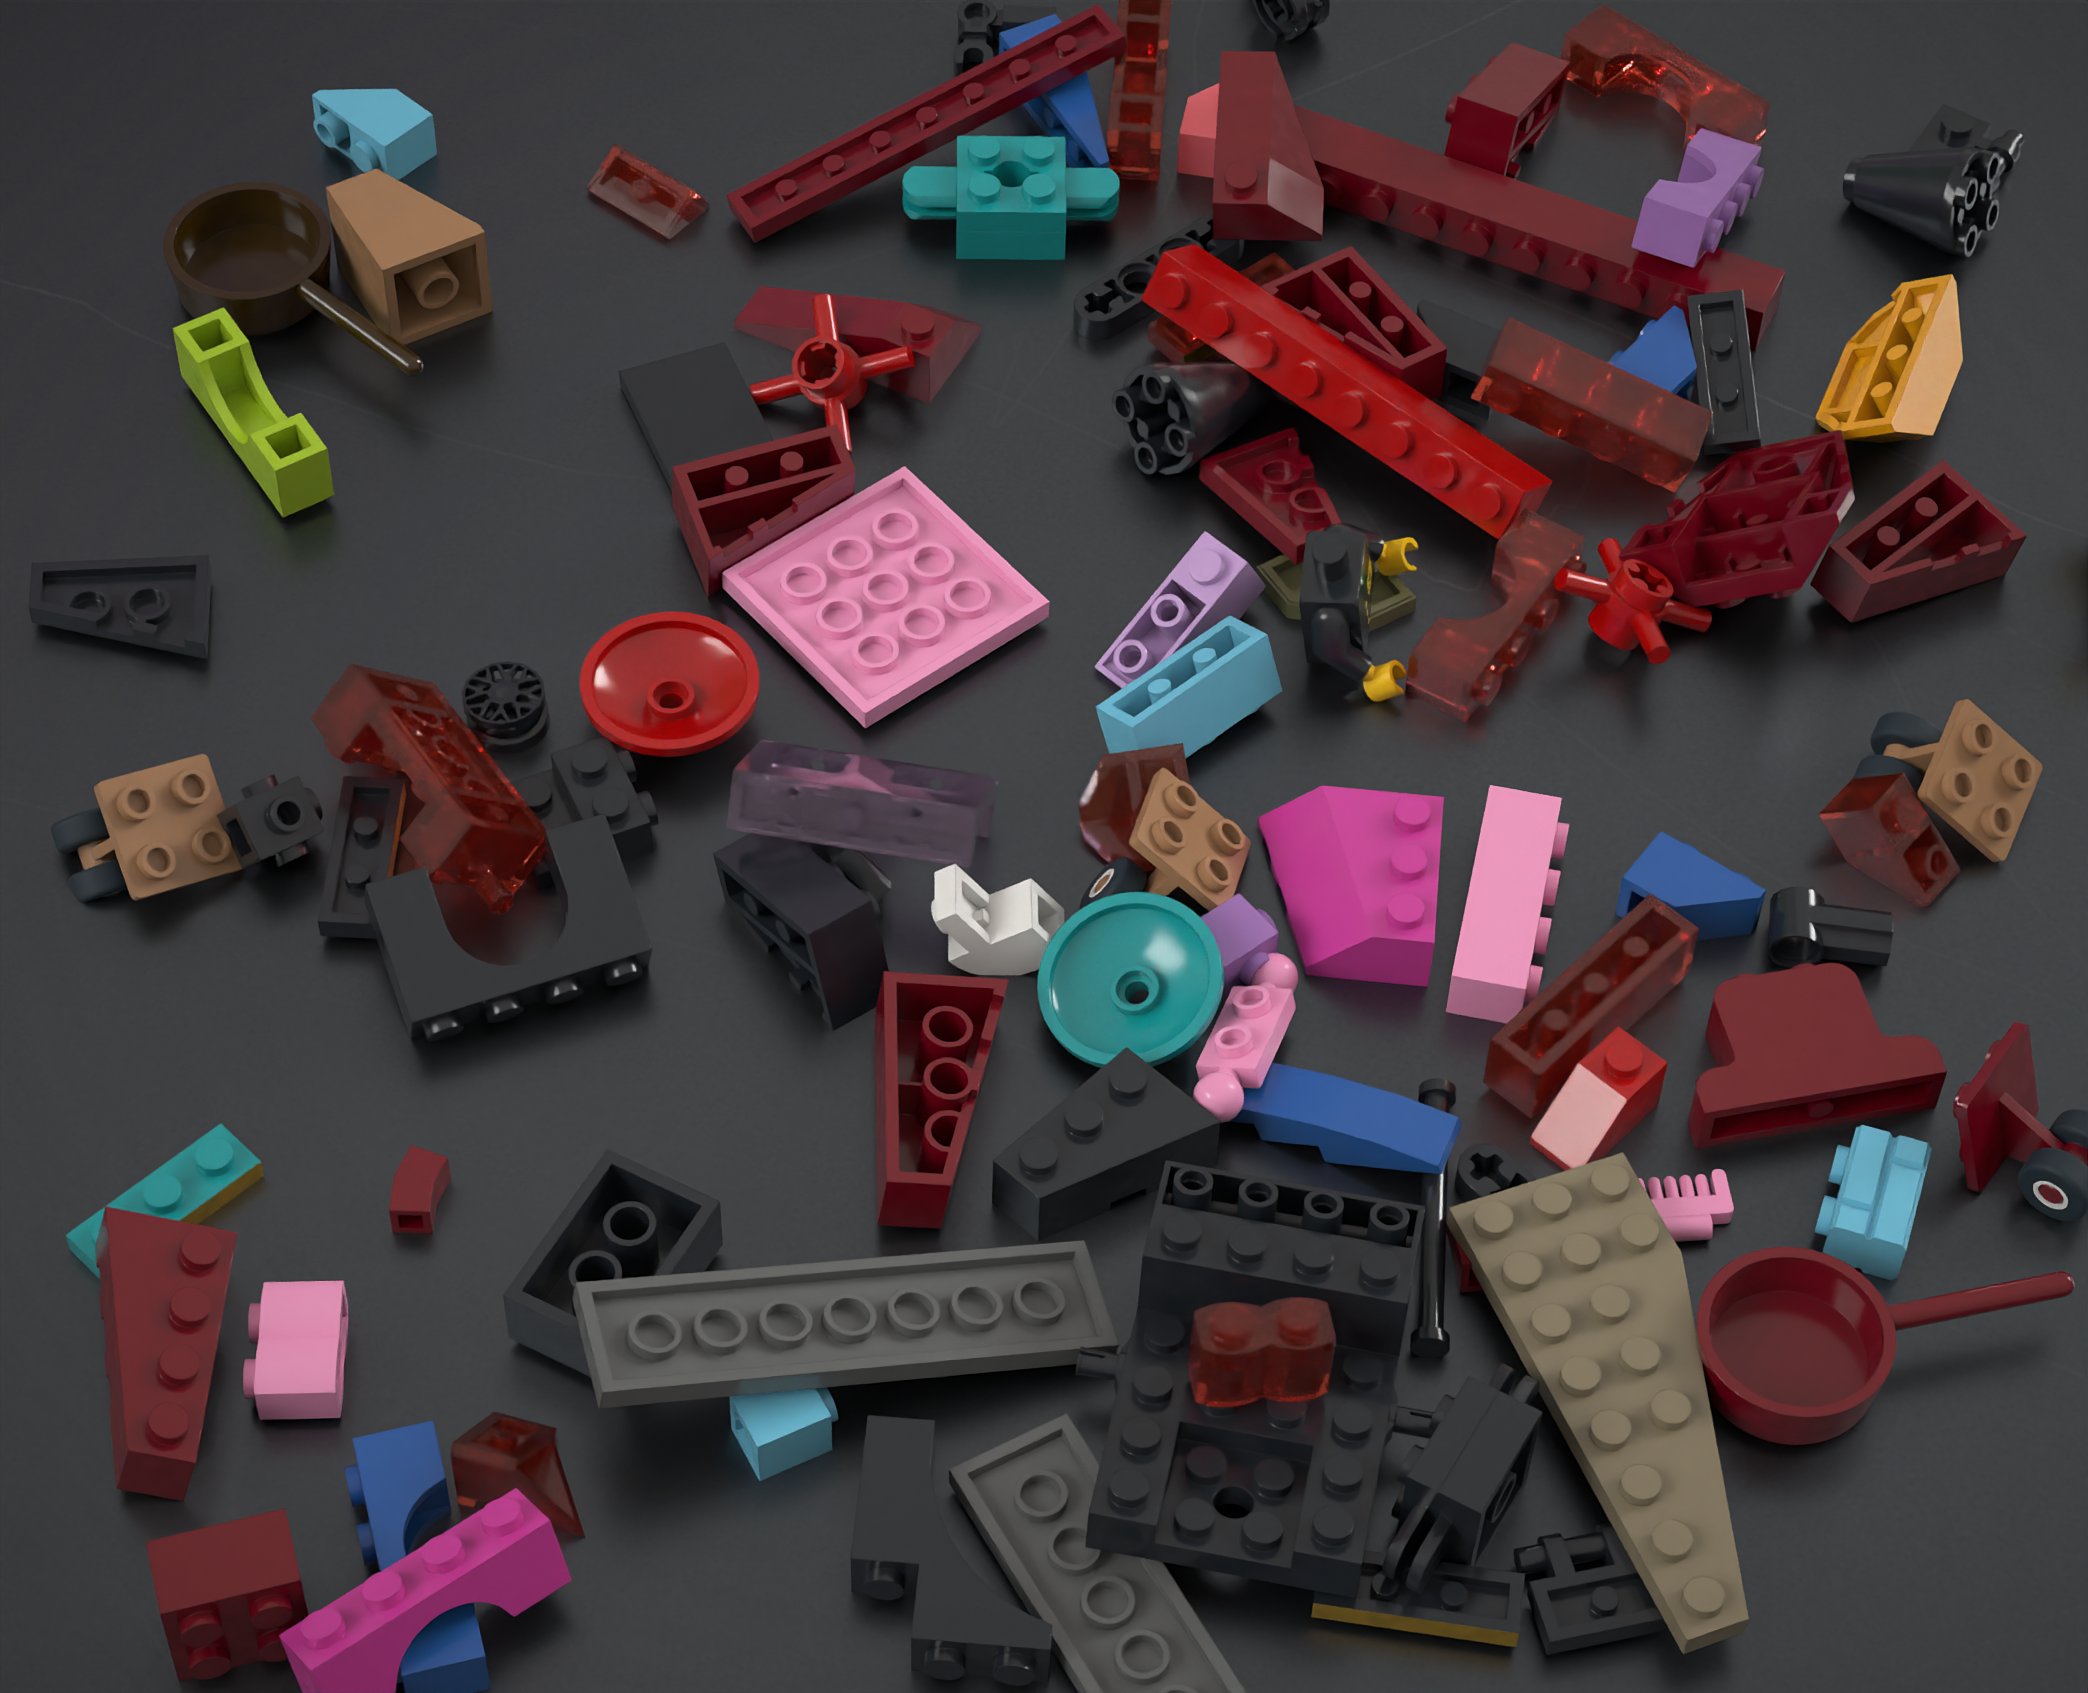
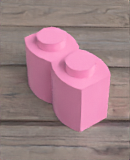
M344 1281L264 1282L261 1303H250L249 1340L250 1343H258L256 1359H245L243 1390L245 1399H255L259 1420L340 1418L343 1403L344 1361L348 1334V1301Z

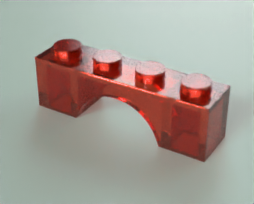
M1119 0L1117 26L1125 34L1127 51L1115 56L1107 132L1109 168L1116 173L1118 178L1159 181L1172 0Z
M1605 4L1599 6L1564 34L1561 59L1571 62L1566 79L1599 99L1618 93H1640L1656 97L1668 103L1680 113L1685 121L1687 128L1683 145L1684 150H1686L1688 143L1701 128L1756 146H1760L1763 143L1771 106L1770 102Z
M1524 508L1496 544L1491 583L1503 595L1506 604L1489 615L1475 619L1458 620L1439 617L1410 653L1405 693L1464 722L1468 721L1480 704L1488 706L1496 696L1502 682V675L1509 666L1517 668L1525 658L1531 643V637L1536 630L1545 631L1552 623L1559 607V600L1565 594V592L1555 589L1554 580L1557 572L1561 568H1566L1583 574L1586 573L1587 564L1581 561L1585 536Z

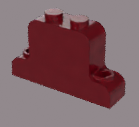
M1805 963L1794 966L1789 970L1759 975L1751 973L1740 974L1722 982L1714 992L1705 1036L1716 1068L1705 1071L1695 1082L1696 1087L1687 1122L1688 1129L1695 1148L1699 1149L1936 1108L1947 1069L1938 1048L1928 1039L1916 1035L1898 1037L1883 1035L1878 1029L1857 975L1850 968L1842 964L1825 963L1814 965Z

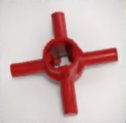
M820 294L812 298L816 336L806 340L797 348L792 359L793 374L751 384L750 393L757 406L804 394L815 406L825 410L826 426L838 425L848 452L851 455L852 445L847 410L855 407L863 399L869 378L913 368L915 366V359L909 345L860 357L849 345L839 342L834 296Z
M1614 538L1601 541L1597 547L1598 554L1608 573L1606 580L1566 568H1561L1555 576L1554 586L1556 590L1597 602L1588 616V623L1602 640L1623 650L1636 649L1638 644L1641 643L1649 662L1652 664H1661L1667 661L1671 655L1666 640L1658 626L1661 621L1699 632H1705L1711 624L1712 615L1709 610L1692 607L1670 599L1674 592L1673 586L1668 578L1659 570L1640 560L1630 559L1625 562L1620 560L1619 555L1622 552V548L1618 540Z

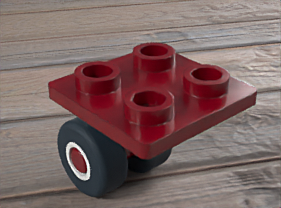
M2015 1021L2002 1040H1996L1992 1043L1986 1054L1983 1066L1970 1083L1966 1082L1960 1087L1954 1100L1953 1116L1958 1121L1961 1142L1959 1158L1964 1163L1967 1188L1979 1193L1982 1192L2005 1158L2009 1157L2025 1163L2019 1171L2018 1184L2022 1194L2032 1206L2043 1214L2057 1220H2078L2088 1211V1111L2081 1109L2064 1111L2057 1117L2049 1130L2035 1119L2039 1111V1100L2029 1025Z

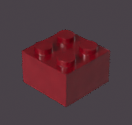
M285 1508L146 1542L159 1613L178 1681L192 1677L211 1679L225 1674L233 1667L261 1660L279 1662L288 1659L279 1635L303 1621L309 1613Z

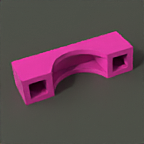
M515 1488L504 1496L491 1501L483 1509L443 1534L430 1539L425 1545L390 1567L372 1575L364 1583L324 1608L311 1613L303 1621L280 1634L279 1637L302 1693H396L399 1666L408 1646L416 1635L440 1614L463 1604L484 1602L497 1605L515 1617L569 1583L572 1579L550 1519Z

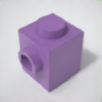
M1240 893L1200 917L1213 934L1223 960L1224 987L1220 1004L1227 1000L1233 986H1251L1252 978L1256 971L1270 960L1268 953H1277L1279 932L1274 921L1265 911L1261 909L1256 910Z

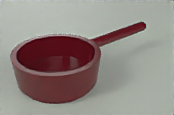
M1772 1247L1752 1251L1729 1262L1718 1271L1706 1286L1698 1306L1696 1339L1702 1360L1708 1399L1729 1422L1755 1437L1770 1442L1790 1445H1805L1826 1441L1839 1436L1854 1426L1872 1404L1894 1362L1896 1331L2063 1298L2074 1291V1279L2070 1274L2058 1271L1887 1306L1879 1291L1867 1278L1850 1265L1833 1256L1799 1247Z

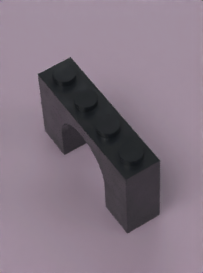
M605 813L545 831L543 854L563 908L565 927L558 940L549 950L525 963L495 965L476 959L465 952L454 941L446 927L426 867L365 884V906L410 1040L426 1036L428 1041L447 1039L460 1033L464 1029L463 1024L485 1017L489 1023L502 1022L522 1013L524 1005L544 999L551 1005L564 1003L580 996L583 993V987L605 980L608 986H618L631 982L643 974L642 969L649 967L653 948Z

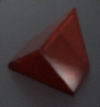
M493 1412L453 1441L450 1458L458 1504L483 1509L491 1501L517 1488L550 1519L553 1529L585 1538L554 1441L557 1428Z

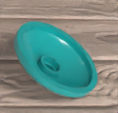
M1147 892L1120 893L1104 897L1083 907L1058 929L1049 942L1040 963L1037 982L1038 1000L1044 1020L1052 1034L1068 1052L1078 1059L1102 1068L1127 1047L1153 1067L1180 1055L1195 1043L1208 1028L1222 998L1224 967L1221 952L1213 934L1193 910L1172 898ZM1138 991L1149 992L1144 1002L1140 1004L1130 1003L1134 993Z

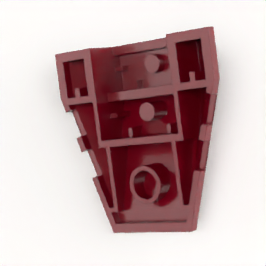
M1842 430L1736 451L1696 483L1700 494L1685 505L1683 499H1676L1666 508L1670 518L1665 522L1656 525L1646 523L1638 529L1620 553L1619 558L1624 562L1630 559L1640 560L1659 570L1672 584L1674 590L1672 595L1692 607L1715 604L1716 608L1722 609L1736 606L1752 596L1769 594L1771 598H1782L1798 592L1803 587L1855 500Z

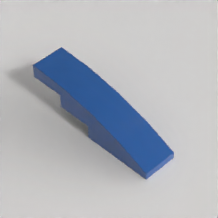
M1273 1062L1260 1089L1242 1088L1244 1093L1242 1109L1235 1118L1228 1121L1254 1124L1262 1141L1318 1146L1325 1163L1442 1174L1462 1127L1458 1116L1404 1096L1337 1076Z

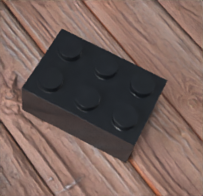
M607 1149L504 1293L503 1299L509 1338L591 1377L572 1301L576 1282L704 1272L723 1245L720 1201Z

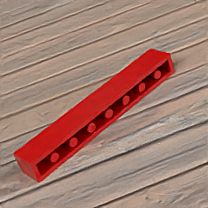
M1192 244L1163 252L1141 298L1142 301L1498 540L1528 529L1553 482L1551 479L1198 245Z

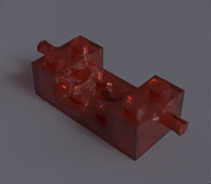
M350 664L340 679L331 687L329 694L311 717L313 723L326 739L324 741L325 747L333 756L345 763L353 764L357 761L376 765L388 772H395L396 770L405 771L412 781V791L426 803L400 838L415 859V869L426 867L430 881L434 884L443 885L444 883L467 886L473 891L478 892L492 914L500 915L505 913L514 903L512 895H514L544 856L543 844L545 831H547L433 682Z

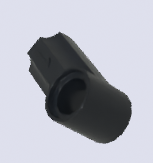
M1804 887L1781 889L1773 894L1770 899L1768 956L1776 964L1790 969L1805 963L1815 965L1822 958L1887 966L1891 952L1894 915H1891V912L1828 905L1825 904V900L1819 893Z

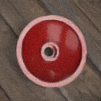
M687 612L651 613L619 624L594 644L584 660L580 674L582 705L593 726L603 736L620 747L651 756L672 757L690 755L721 744L738 732L748 721L756 707L760 691L758 664L751 648L744 639L719 621Z

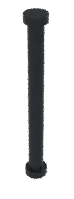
M1440 1078L1425 1080L1419 1085L1418 1101L1450 1114V1108L1456 1103V1086L1452 1082ZM1448 1160L1442 1174L1422 1172L1421 1206H1425L1420 1237L1417 1329L1411 1333L1410 1338L1411 1351L1422 1358H1440L1448 1354L1450 1350V1335L1444 1330Z

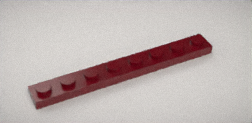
M1097 4L727 194L726 197L730 210L756 243L957 139V136H962L1127 51L1125 34L1102 7Z

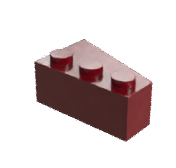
M1514 42L1510 43L1497 57L1492 56L1485 69L1479 75L1474 74L1467 87L1461 93L1456 92L1450 100L1445 122L1451 124L1444 156L1516 179L1520 173L1521 165L1514 163L1523 147L1534 150L1559 110L1571 62Z
M1352 246L1260 286L1428 399L1432 400L1442 395L1448 348Z
M837 424L672 467V507L707 597L723 589V571L854 496L856 469Z

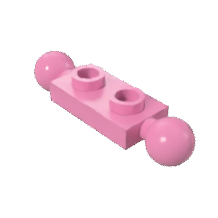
M1268 953L1270 960L1256 971L1252 978L1251 986L1232 987L1196 1064L1199 1081L1193 1092V1100L1220 1120V1123L1232 1120L1242 1109L1244 1103L1242 1088H1261L1296 1010L1293 993L1298 984V971L1292 960L1283 954Z

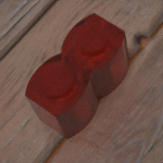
M1293 1297L1276 1300L1262 1307L1247 1303L1225 1302L1212 1304L1195 1311L1188 1358V1370L1195 1402L1214 1407H1234L1251 1403L1261 1397L1281 1402H1300L1311 1400L1329 1391L1336 1336L1328 1303L1313 1298Z

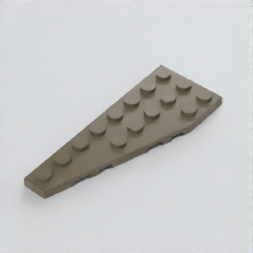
M1622 1152L1450 1207L1446 1220L1450 1231L1471 1261L1472 1271L1529 1375L1540 1382L1538 1390L1681 1652L1685 1654L1744 1633L1749 1617L1702 1360L1697 1345L1696 1328L1682 1252L1624 1153Z

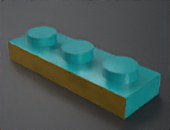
M220 1123L105 1207L198 1225L264 1176L262 1164L249 1149ZM105 1207L66 1234L69 1249L99 1279L100 1271L96 1264L95 1245Z

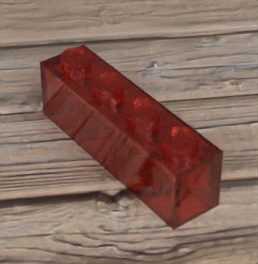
M1508 317L1492 344L1471 395L1472 399L1490 406L1497 412L1505 413L1541 430L1549 436L1563 440L1593 454L1600 460L1608 461L1674 493L1695 464L1713 412L1510 317Z
M1649 894L1490 1038L1483 1083L1528 1117L1533 1118L1560 1092L1577 1064L1618 1026L1627 1031L1689 973L1699 928L1655 896Z

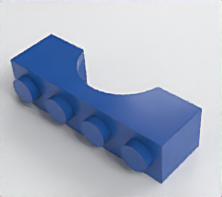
M433 1420L352 1438L357 1464L344 1467L352 1507L366 1504L369 1522L356 1525L364 1566L378 1563L380 1572L412 1553L424 1532L436 1521L451 1512L446 1477ZM474 1603L463 1604L445 1611L430 1621L412 1640L402 1658L397 1675V1684L403 1682L405 1693H475L491 1689Z

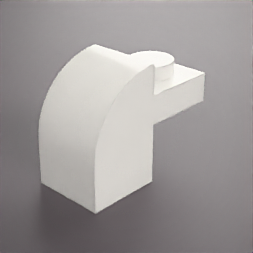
M956 864L934 872L935 899L932 901L931 911L937 927L944 934H948V961L976 975H1022L1040 968L1041 960L1049 942L1064 924V909L1034 880L1030 878L989 895Z

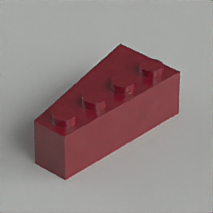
M883 972L874 1016L877 1225L942 1228L997 1030L1009 979Z
M105 1207L95 1245L97 1268L100 1271L101 1292L99 1298L101 1320H104L105 1368L106 1378H109L111 1396L110 1423L116 1489L184 1501L197 1460L238 1232Z

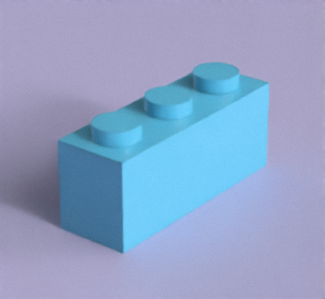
M1229 615L1095 708L1112 763L1150 784L1154 774L1159 770L1166 768L1170 771L1198 749L1213 742L1217 736L1244 717L1256 712L1263 704L1283 690L1268 635Z

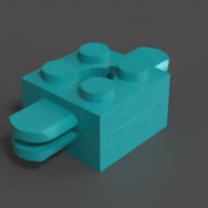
M957 136V167H910L902 180V205L904 212L913 220H957L956 259L1065 260L1066 221L1112 220L1119 208L1120 181L1116 173L1110 168H1066L1065 137Z

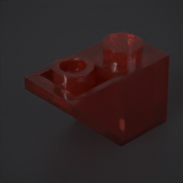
M1904 773L1853 778L1819 813L1847 863L1918 907H1928L1960 872L1958 864Z

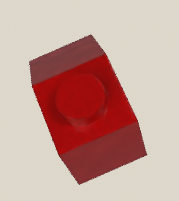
M1618 1026L1577 1064L1532 1133L1529 1144L1564 1171L1602 1159L1658 1107L1668 1062Z

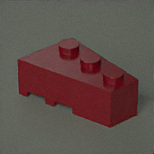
M1942 460L1830 544L1810 585L1849 622L1853 623L2006 575L2027 535L1946 461Z

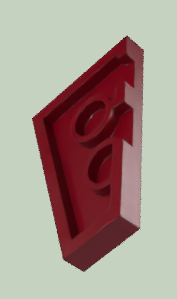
M1294 427L1200 460L1199 479L1296 565L1304 561L1307 533L1323 531L1325 527L1331 524L1342 523L1326 490L1319 488L1314 478V466L1309 456L1302 455L1299 449V436Z

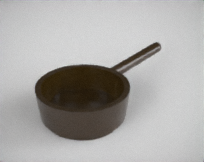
M266 182L229 184L205 192L188 202L176 213L168 225L163 242L165 259L181 303L195 319L224 307L245 336L271 334L293 326L315 309L404 374L415 377L423 371L424 363L418 355L327 291L330 283L331 229L323 210L303 193L283 185Z

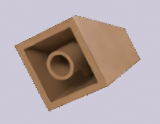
M378 169L326 187L337 267L377 327L402 345H407L493 312L485 232L479 224Z

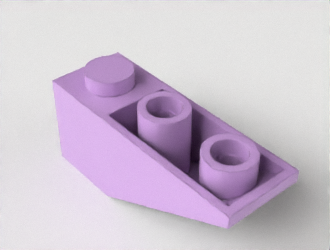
M1204 531L1094 667L1120 688H1124L1229 615L1240 619L1266 585L1247 561Z

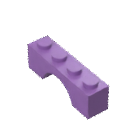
M1701 128L1687 145L1678 181L1673 182L1659 179L1645 196L1631 247L1692 268L1696 266L1706 251L1714 253L1721 235L1729 233L1735 216L1741 217L1748 199H1754L1758 193L1764 175V168L1757 166L1762 147Z

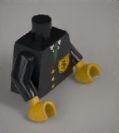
M1346 523L1331 524L1325 527L1323 531H1311L1306 535L1299 599L1307 663H1326L1354 681L1363 679V686L1368 697L1375 702L1385 701L1404 694V690L1395 681L1405 678L1406 670L1397 660L1373 666L1371 656L1366 654L1375 574L1374 562H1376L1379 571L1384 576L1416 571L1417 567L1407 562L1405 552L1418 550V544L1411 537L1384 542L1380 535Z

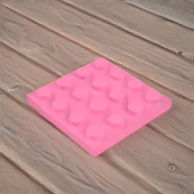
M905 466L722 572V588L864 728L869 727L1049 617L1050 601Z

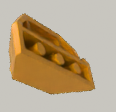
M1952 274L1901 283L1891 294L1893 301L1875 312L1847 342L1815 417L1820 427L1830 432L1842 430L1845 440L1877 443L1906 439L1917 440L1934 435L1963 362L1957 284Z

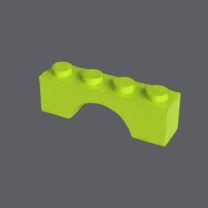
M220 308L174 327L173 334L181 376L281 516L284 518L334 496L327 447L302 413L288 418L279 408L262 378L249 341L225 308Z

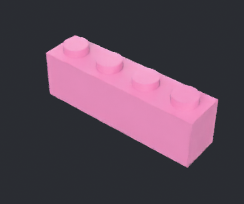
M1490 785L1451 976L1446 1012L1519 1026L1524 1002L1536 1004L1543 967L1531 965L1533 953L1546 954L1552 921L1551 918L1540 917L1542 905L1554 907L1561 871L1549 869L1551 858L1563 860L1569 824L1558 822L1562 798Z

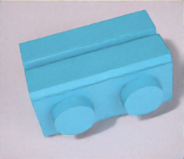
M1861 1125L1856 1127L1850 1148L1842 1145L1837 1146L1828 1182L1839 1184V1192L1837 1198L1824 1195L1815 1228V1233L1827 1236L1822 1253L1833 1256L1854 1269L1857 1267L1861 1268L1862 1272L1891 1281L1898 1278L1907 1250L1932 1150L1929 1143L1902 1135L1895 1138L1892 1137L1890 1132Z

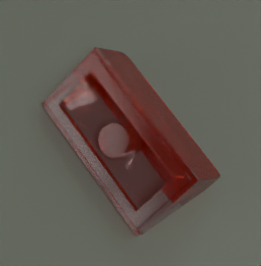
M616 143L586 187L591 193L669 240L702 214L709 205L696 191Z

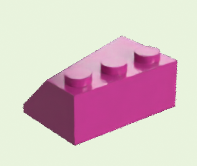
M1322 785L1258 817L1257 826L1261 839L1266 842L1271 857L1273 877L1276 885L1279 884L1287 908L1286 918L1305 975L1428 987L1435 942L1444 797Z

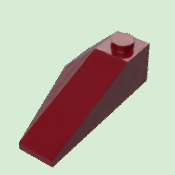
M1221 51L1212 202L1213 239L1322 241L1324 188L1276 53Z
M760 286L734 320V329L796 352L801 344L816 336L812 298L828 293ZM830 294L834 296L839 342L849 345L860 357L908 345L913 351L915 366L913 368L869 378L868 380L929 404L981 333L980 324L932 306Z

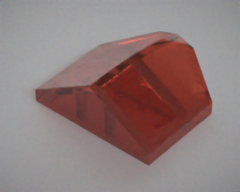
M1183 743L1102 755L1078 804L1084 841L1109 864L1119 857H1128L1145 872L1156 869L1152 863L1130 845L1129 840L1154 774L1162 768H1166L1179 780L1190 785Z

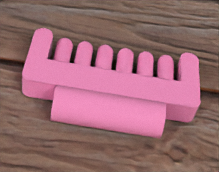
M1722 1169L1712 1171L1709 1184L1704 1174H1698L1695 1177L1698 1196H1695L1692 1180L1688 1175H1683L1679 1178L1682 1197H1679L1674 1177L1667 1176L1663 1180L1666 1198L1663 1197L1660 1180L1657 1177L1649 1178L1647 1184L1651 1201L1675 1242L1711 1240L1713 1237V1224H1727L1731 1222L1734 1206L1726 1173ZM1638 1178L1646 1191L1644 1181L1641 1178Z

